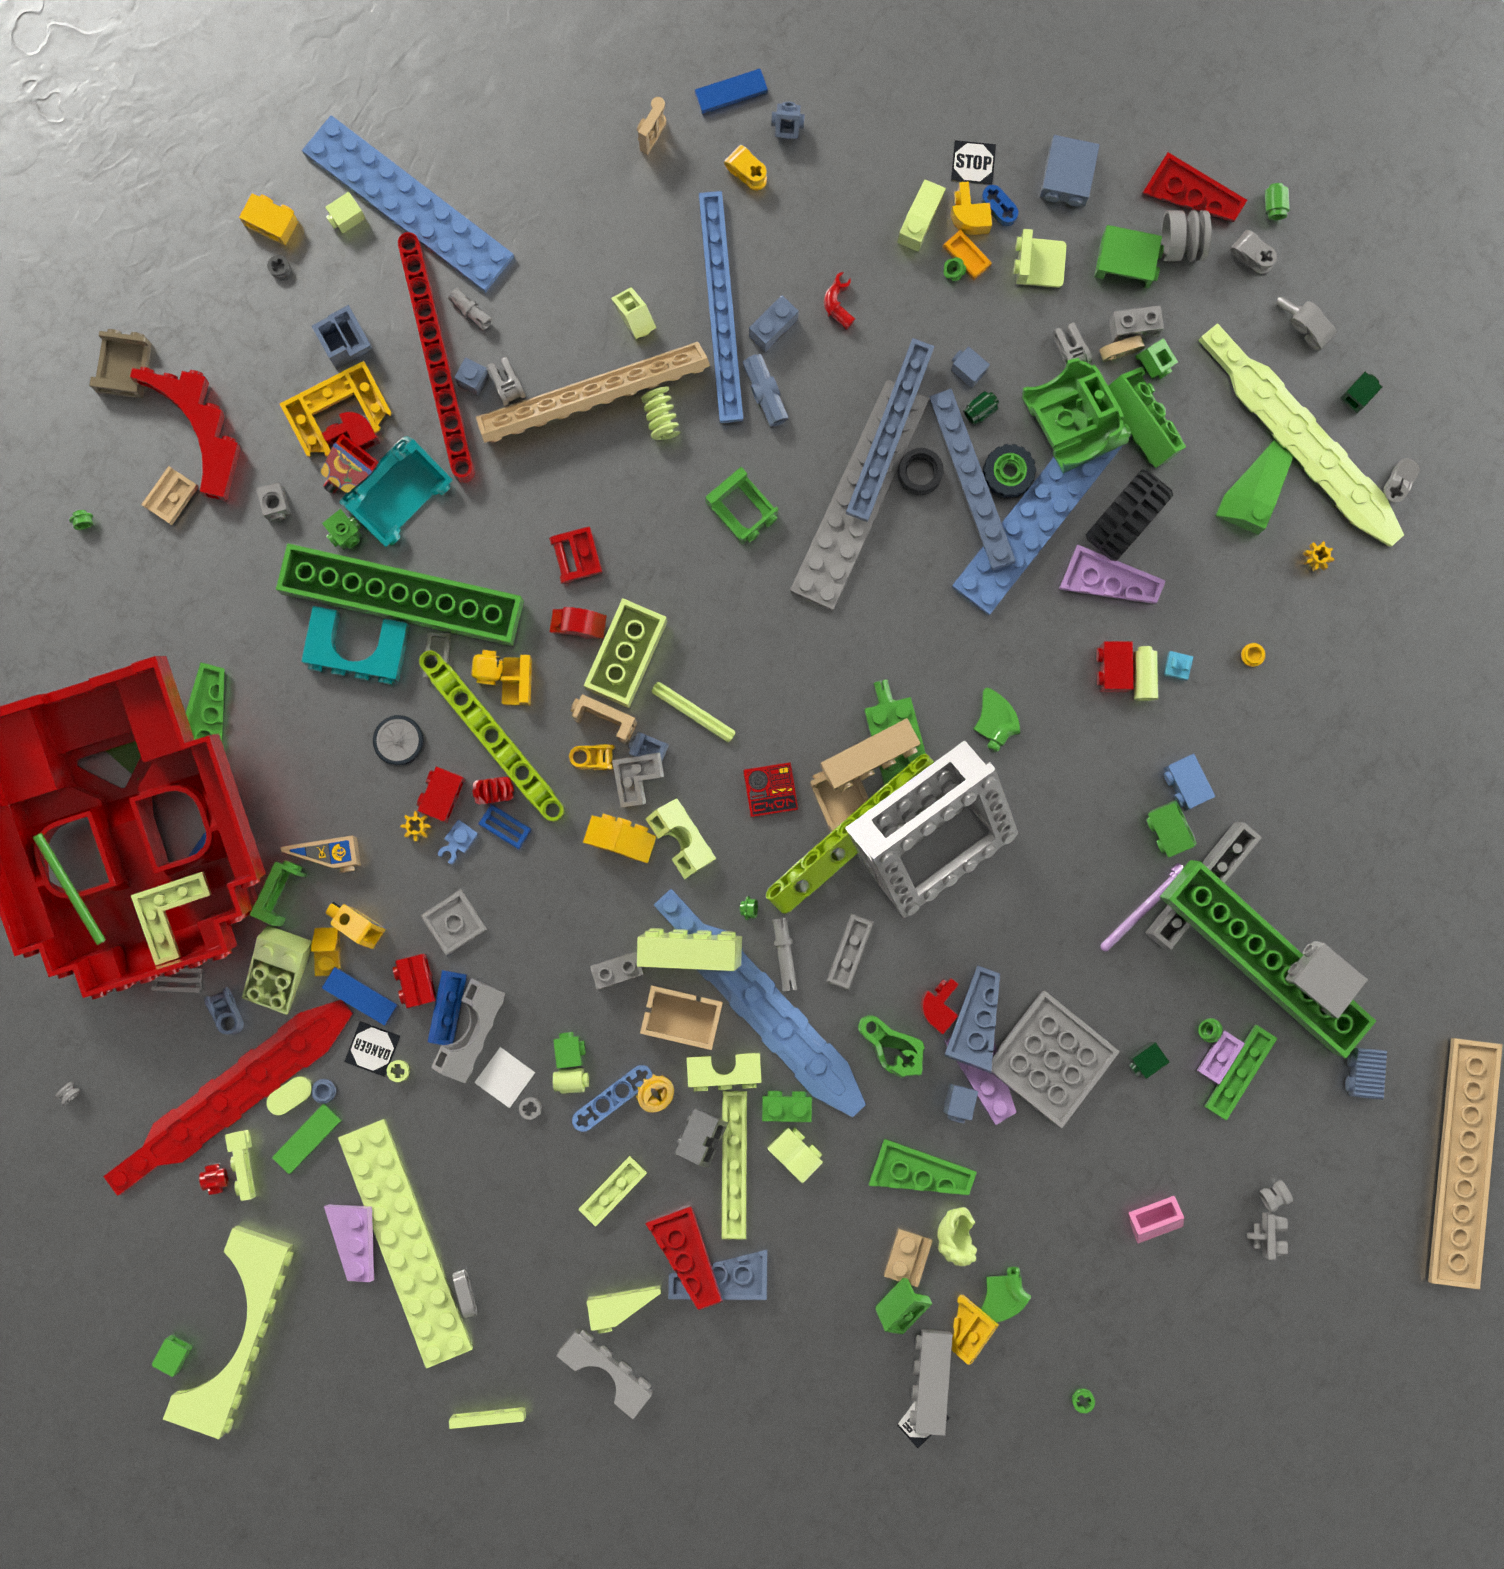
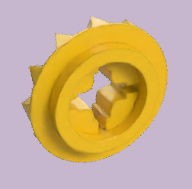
M652 1075L651 1078L644 1079V1083L641 1087H638L636 1098L641 1108L645 1111L659 1112L671 1103L674 1096V1086L665 1076ZM651 1088L657 1090L659 1099L652 1095Z

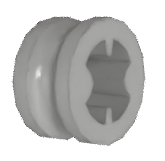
M73 1082L67 1083L55 1095L56 1099L62 1100L61 1104L63 1106L71 1102L80 1092L79 1088L75 1089L73 1087Z
M534 1097L524 1099L519 1105L520 1115L527 1120L535 1119L541 1114V1102ZM533 1102L535 1104L533 1107L536 1106L537 1111L528 1115L526 1114L528 1110L524 1111V1106Z

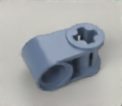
M228 987L223 988L222 992L212 997H204L205 1005L219 1032L228 1035H235L241 1032L244 1022L237 1008L235 998ZM229 1017H232L235 1022L231 1030H227L225 1022Z

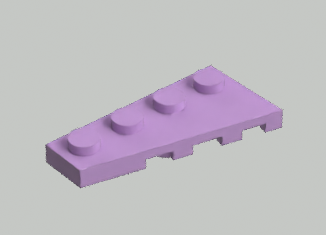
M1077 545L1059 590L1156 604L1165 580L1119 561H1112L1102 554Z
M951 1037L944 1041L947 1047ZM994 1043V1048H993V1054H994V1053L996 1052V1050H997V1049H996V1046H995V1043ZM956 1061L972 1088L978 1091L977 1096L995 1125L1017 1113L1009 1087L992 1073Z

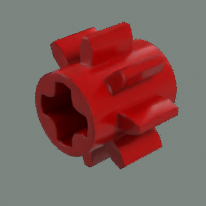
M219 1164L205 1166V1172H200L199 1174L202 1191L208 1190L209 1195L222 1193L223 1187L229 1185L226 1168L220 1169Z

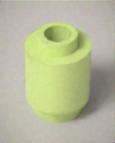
M583 1068L559 1069V1072H553V1089L555 1092L560 1091L561 1094L581 1093L585 1091V1087H589L588 1072L584 1073Z

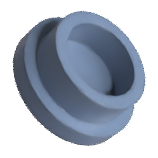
M328 1079L316 1081L312 1086V1097L316 1102L322 1104L332 1101L336 1095L334 1083Z

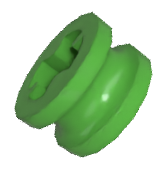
M1078 1389L1072 1396L1074 1408L1078 1412L1088 1413L1093 1410L1095 1399L1089 1390ZM1081 1395L1084 1398L1090 1397V1400H1087L1089 1405L1086 1407L1083 1404L1078 1405L1077 1402H1080L1078 1397Z

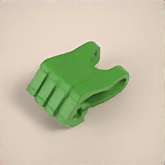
M868 1015L860 1020L858 1030L873 1045L877 1059L885 1070L901 1078L922 1075L923 1051L925 1047L920 1039L894 1031L879 1018ZM873 1021L876 1024V1030L870 1034L866 1030V1025ZM883 1047L900 1049L898 1051L902 1055L909 1057L910 1062L904 1064L903 1059L895 1054L894 1063L889 1065L885 1059Z

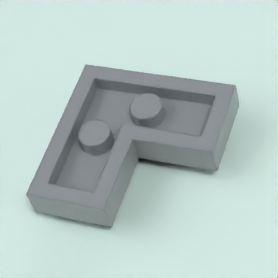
M660 753L612 760L620 806L628 807L645 804L646 799L642 780L664 776Z

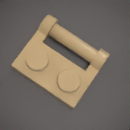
M661 97L652 99V110L646 119L642 118L637 127L640 151L647 155L666 126V117L663 115L665 101Z

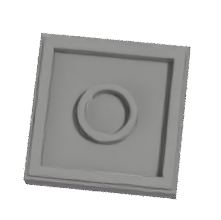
M462 889L420 915L446 956L488 930Z

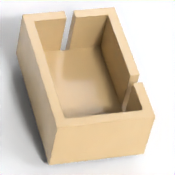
M651 985L646 1007L652 1008L651 1013L645 1012L640 1034L712 1050L723 1002L701 997V1001H696L697 996Z

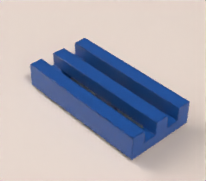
M490 804L478 823L519 850L532 831L531 828ZM492 811L525 830L523 834L490 815ZM486 820H491L492 822L499 825L506 831L518 837V842L513 841L512 839L505 836L498 830L486 824Z

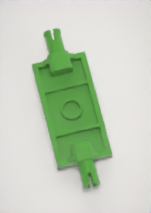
M888 679L882 680L881 683L880 681L873 683L879 704L864 709L871 737L907 718L921 744L916 748L918 752L912 756L904 758L902 755L895 759L896 764L884 770L882 766L879 767L883 785L888 783L918 756L926 754L911 697L897 701L893 700Z

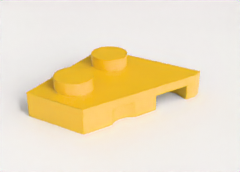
M959 1295L957 1300L959 1307L957 1317L954 1319L951 1350L966 1364L971 1365L999 1324L965 1295Z

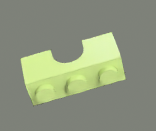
M677 798L656 809L646 818L658 839L665 835H670L679 842L680 853L672 858V861L684 879L705 868L716 859Z
M760 1053L735 1054V1068L728 1074H719L713 1069L711 1056L687 1057L688 1087H693L694 1091H708V1086H718V1090L732 1089L734 1084H742V1089L757 1088V1083H761Z

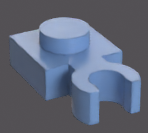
M458 819L444 838L449 842L448 846L442 847L438 852V856L442 857L445 852L449 851L451 858L448 863L453 864L457 859L458 850L465 853L478 836V833Z

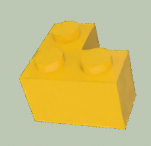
M602 814V817L591 816L583 843L633 860L648 863L656 836L648 833L649 828L638 824L632 827V822L618 817L616 821V817Z

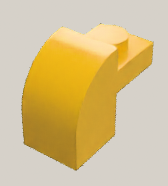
M959 182L957 191H954L955 206H952L950 213L954 226L969 235L989 234L992 227L990 203L971 204L969 182Z

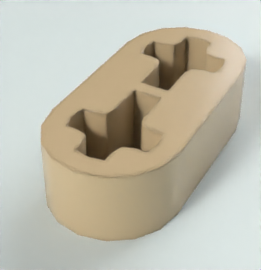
M1137 335L1106 345L1099 352L1103 362H1109L1139 352L1145 348L1141 335Z

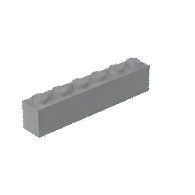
M1234 822L1202 863L1225 883L1262 837L1246 823ZM1167 905L1145 934L1162 948L1171 950L1191 925Z

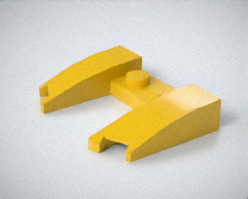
M364 361L279 403L307 457H311V452H325V456L328 457L331 451L313 415L354 394L375 433L381 430V427L378 425L386 414L392 415Z

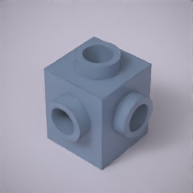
M794 102L777 104V112H772L771 126L776 127L775 137L798 139L799 128L804 129L805 114H800L801 105H796Z

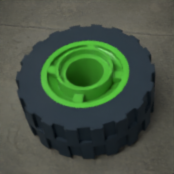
M1004 444L1001 447L995 448L993 452L991 451L983 466V475L990 491L993 494H997L998 497H1006V499L1016 498L1024 494L1035 479L1036 467L1035 460L1031 457L1032 454L1029 451L1027 452L1024 447L1017 446V444ZM1006 466L1013 467L1015 475L1011 477L1005 475L1003 468Z

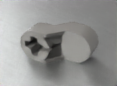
M1404 458L1397 463L1383 488V493L1389 501L1400 502L1407 496L1420 472V467L1416 461Z

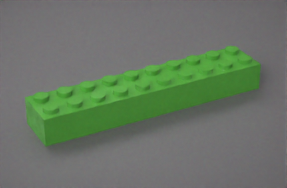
M289 543L286 546L276 590L281 595L511 647L514 645L524 604L522 596Z
M1190 860L1160 895V898L1333 1054L1346 1058L1376 1022L1354 1000L1351 1001L1338 1019L1328 1016L1321 1010L1322 1007L1295 984L1285 980L1289 968L1295 962H1298L1303 954L1201 861Z

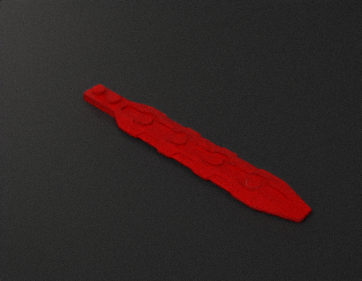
M340 999L295 1015L278 1028V1032L257 1048L249 1050L238 1059L236 1064L216 1079H211L199 1088V1092L178 1108H173L153 1123L144 1145L103 1176L116 1195L119 1196L158 1166L182 1163L200 1150L205 1142L222 1129L230 1127L242 1118L243 1113L264 1097L268 1098L285 1081L304 1067H309L326 1054L353 1015V1012Z

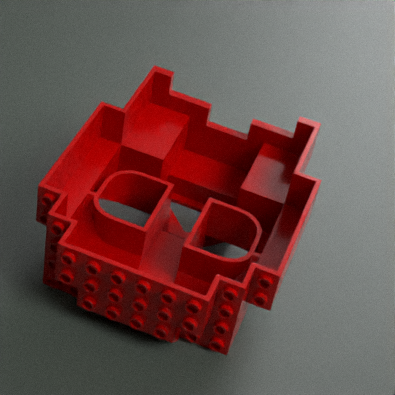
M153 656L131 663L130 666L88 678V681L0 706V917L14 957L23 954V957L27 958L40 952L48 977L57 975L58 979H61L73 973L75 974L82 998L91 996L92 1000L98 999L112 992L114 988L116 992L131 988L138 981H140V984L148 983L163 973L166 977L178 973L185 966L191 969L203 965L210 958L216 961L227 957V955L232 953L231 950L237 946L231 924L242 921V919L250 915L258 899L254 885L261 882L260 877L266 874L219 733L194 739L167 656ZM135 741L141 755L124 788L78 765V761L81 758ZM168 791H179L186 793L196 803L206 830V841L198 853L169 862L154 819L152 796ZM88 817L109 882L87 889L76 890L106 939L98 945L64 889L50 881L49 865L33 837L42 833L49 844L53 835L60 827ZM204 871L212 895L165 910L181 957L155 965L131 895Z

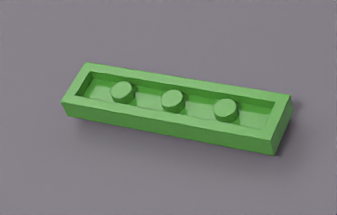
M1254 1025L1244 1041L1245 1044L1221 1083L1214 1089L1204 1107L1227 1121L1277 1038L1258 1025Z

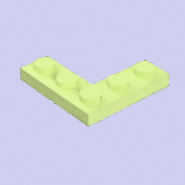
M204 871L131 895L155 965L181 957L165 910L212 895Z

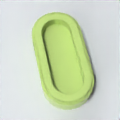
M303 1076L293 1078L269 1095L267 1099L268 1110L275 1115L286 1114L312 1095V1082Z

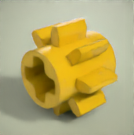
M1324 541L1319 546L1314 542L1309 545L1311 551L1306 550L1303 552V555L1307 556V561L1304 565L1309 564L1313 572L1319 567L1323 571L1328 568L1327 563L1334 561V558L1330 557L1333 548L1326 547ZM1317 552L1319 553V557L1322 558L1321 560H1318V555H1315Z
M414 811V817L404 816L407 820L406 824H402L400 827L407 830L404 835L406 838L414 835V841L418 842L419 836L428 837L425 832L427 829L432 828V826L425 822L428 819L427 815L419 818V813ZM414 821L417 823L421 822L419 824L420 831H412L414 828L412 823Z

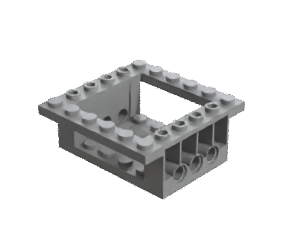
M965 740L845 828L866 870L891 899L903 919L915 914L920 906L927 901L934 900L939 892L946 887L953 886L958 878L965 873L972 872L977 867V864L985 858L992 857L1000 847L1011 843L1018 835L996 769L990 762L986 765ZM965 806H969L990 833L915 888L900 857L915 844L923 841L934 830L942 827L945 821L961 813Z

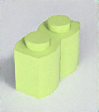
M787 1126L767 1149L803 1184L823 1163L820 1159L823 1154L814 1145L808 1147L802 1141L805 1137L795 1127L791 1130Z

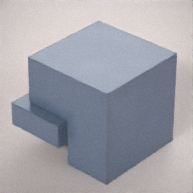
M349 305L312 325L316 336L336 369L363 356L372 349Z

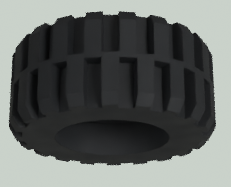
M1141 469L1086 533L1087 541L1107 558L1117 561L1174 496L1172 489L1148 469Z

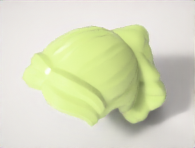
M965 1207L949 1210L938 1227V1250L948 1262H953L955 1266H967L976 1261L975 1254L977 1253V1248L972 1245V1239L969 1235V1231L975 1224V1221L969 1210Z

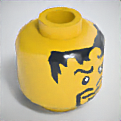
M482 650V654L473 656L471 676L476 679V683L495 685L496 681L501 680L504 660L496 656L497 651Z

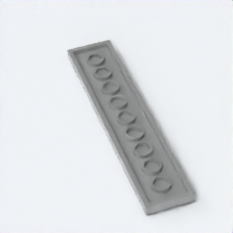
M888 379L884 384L790 589L791 593L831 611L836 606L899 468L901 459L905 455L930 399L917 393L868 522L847 515L846 510L895 385V382Z

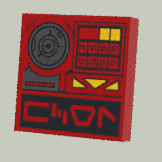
M791 762L743 770L751 818L798 810Z

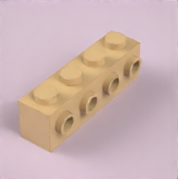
M906 718L821 762L820 766L833 791L839 788L840 792L853 786L851 781L859 777L863 781L875 774L873 770L880 766L884 770L896 764V758L902 755L904 758H908L917 753L916 748L921 743L909 720Z

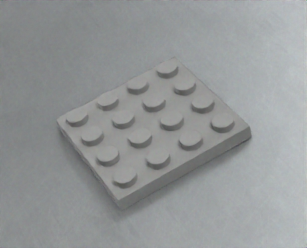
M1044 990L993 1054L991 1073L1058 1128L1062 1129L1120 1051Z

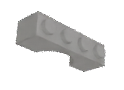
M471 978L461 1000L469 1011L470 1020L468 1028L458 1041L449 1045H441L432 1064V1069L442 1075L466 1083L467 1078L472 1074L475 1060L483 1049V1042L493 1027L496 1013L503 1005L504 992Z
M576 1329L556 1356L575 1372L588 1366H596L607 1371L616 1385L614 1404L634 1419L652 1396L651 1384L643 1377L636 1378L631 1373L632 1369L625 1362L621 1361L618 1363L613 1359V1353L607 1347L596 1345L593 1342L594 1337L586 1330L579 1331Z

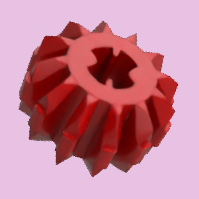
M509 777L484 779L473 783V797L475 798V803L479 805L509 801L514 798V787Z

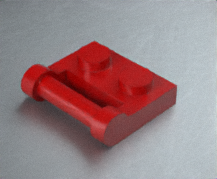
M590 526L549 538L551 546H554L561 576L559 578L561 584L571 583L575 580L602 573ZM567 541L570 542L577 571L570 572L563 543Z

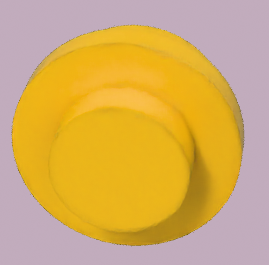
M1250 643L1242 649L1241 659L1247 666L1256 667L1265 660V651L1261 645Z

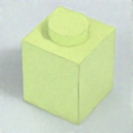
M349 192L325 207L329 213L326 217L333 229L338 227L342 234L366 219L361 208Z

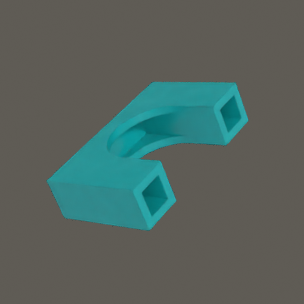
M312 607L301 660L303 664L308 666V670L322 672L323 668L331 670V674L345 676L346 673L355 674L354 678L368 681L369 677L377 678L378 683L392 685V682H400L411 628L407 623L383 619L379 643L374 653L361 661H348L341 658L336 649V635L341 614L333 609Z

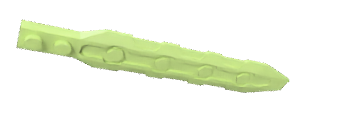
M1218 323L1198 340L1230 375L1235 394L1251 413H1255L1273 433L1272 436L1283 448H1287L1304 467L1306 474L1325 490L1336 503V507L1354 526L1389 547L1393 546L1404 536L1385 494L1347 457L1348 453L1338 442H1334L1318 425L1316 418L1306 407H1302L1284 387L1285 384L1270 367L1250 359Z

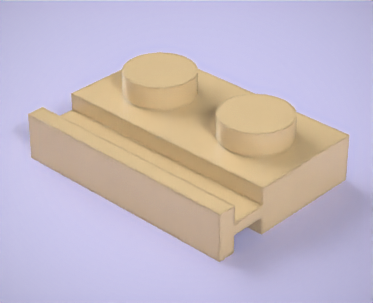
M168 466L141 505L172 525L199 486Z
M898 1228L884 1277L896 1281L907 1278L911 1285L918 1287L933 1240Z

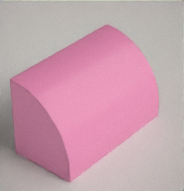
M1175 1196L1134 1210L1128 1214L1138 1244L1182 1228L1184 1225V1216Z

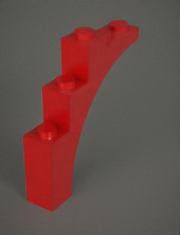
M140 367V369L132 368L130 378L133 382L153 389L168 398L189 419L197 435L202 453L203 474L200 492L204 497L227 502L241 447L236 442V439L232 437L222 436V438H219L225 414L220 409V406L216 404L206 403L203 405L209 385L207 378L202 372L196 370L182 371L180 379H178L176 375L170 373L156 374L154 370L147 367Z

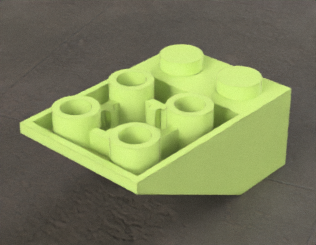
M267 925L257 937L242 999L287 1015L306 968L312 941Z

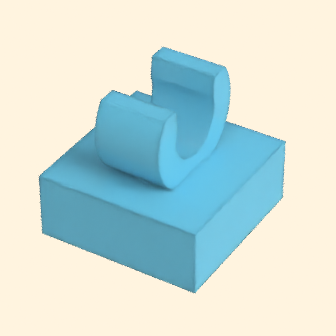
M1173 651L1168 652L1163 675L1187 681L1194 656Z

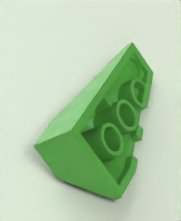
M1274 440L1227 491L1215 516L1257 535L1263 532L1273 513L1293 459V455L1287 448H1283Z

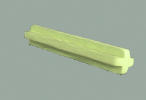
M657 682L652 688L654 695L726 742H730L735 736L733 729L662 683Z

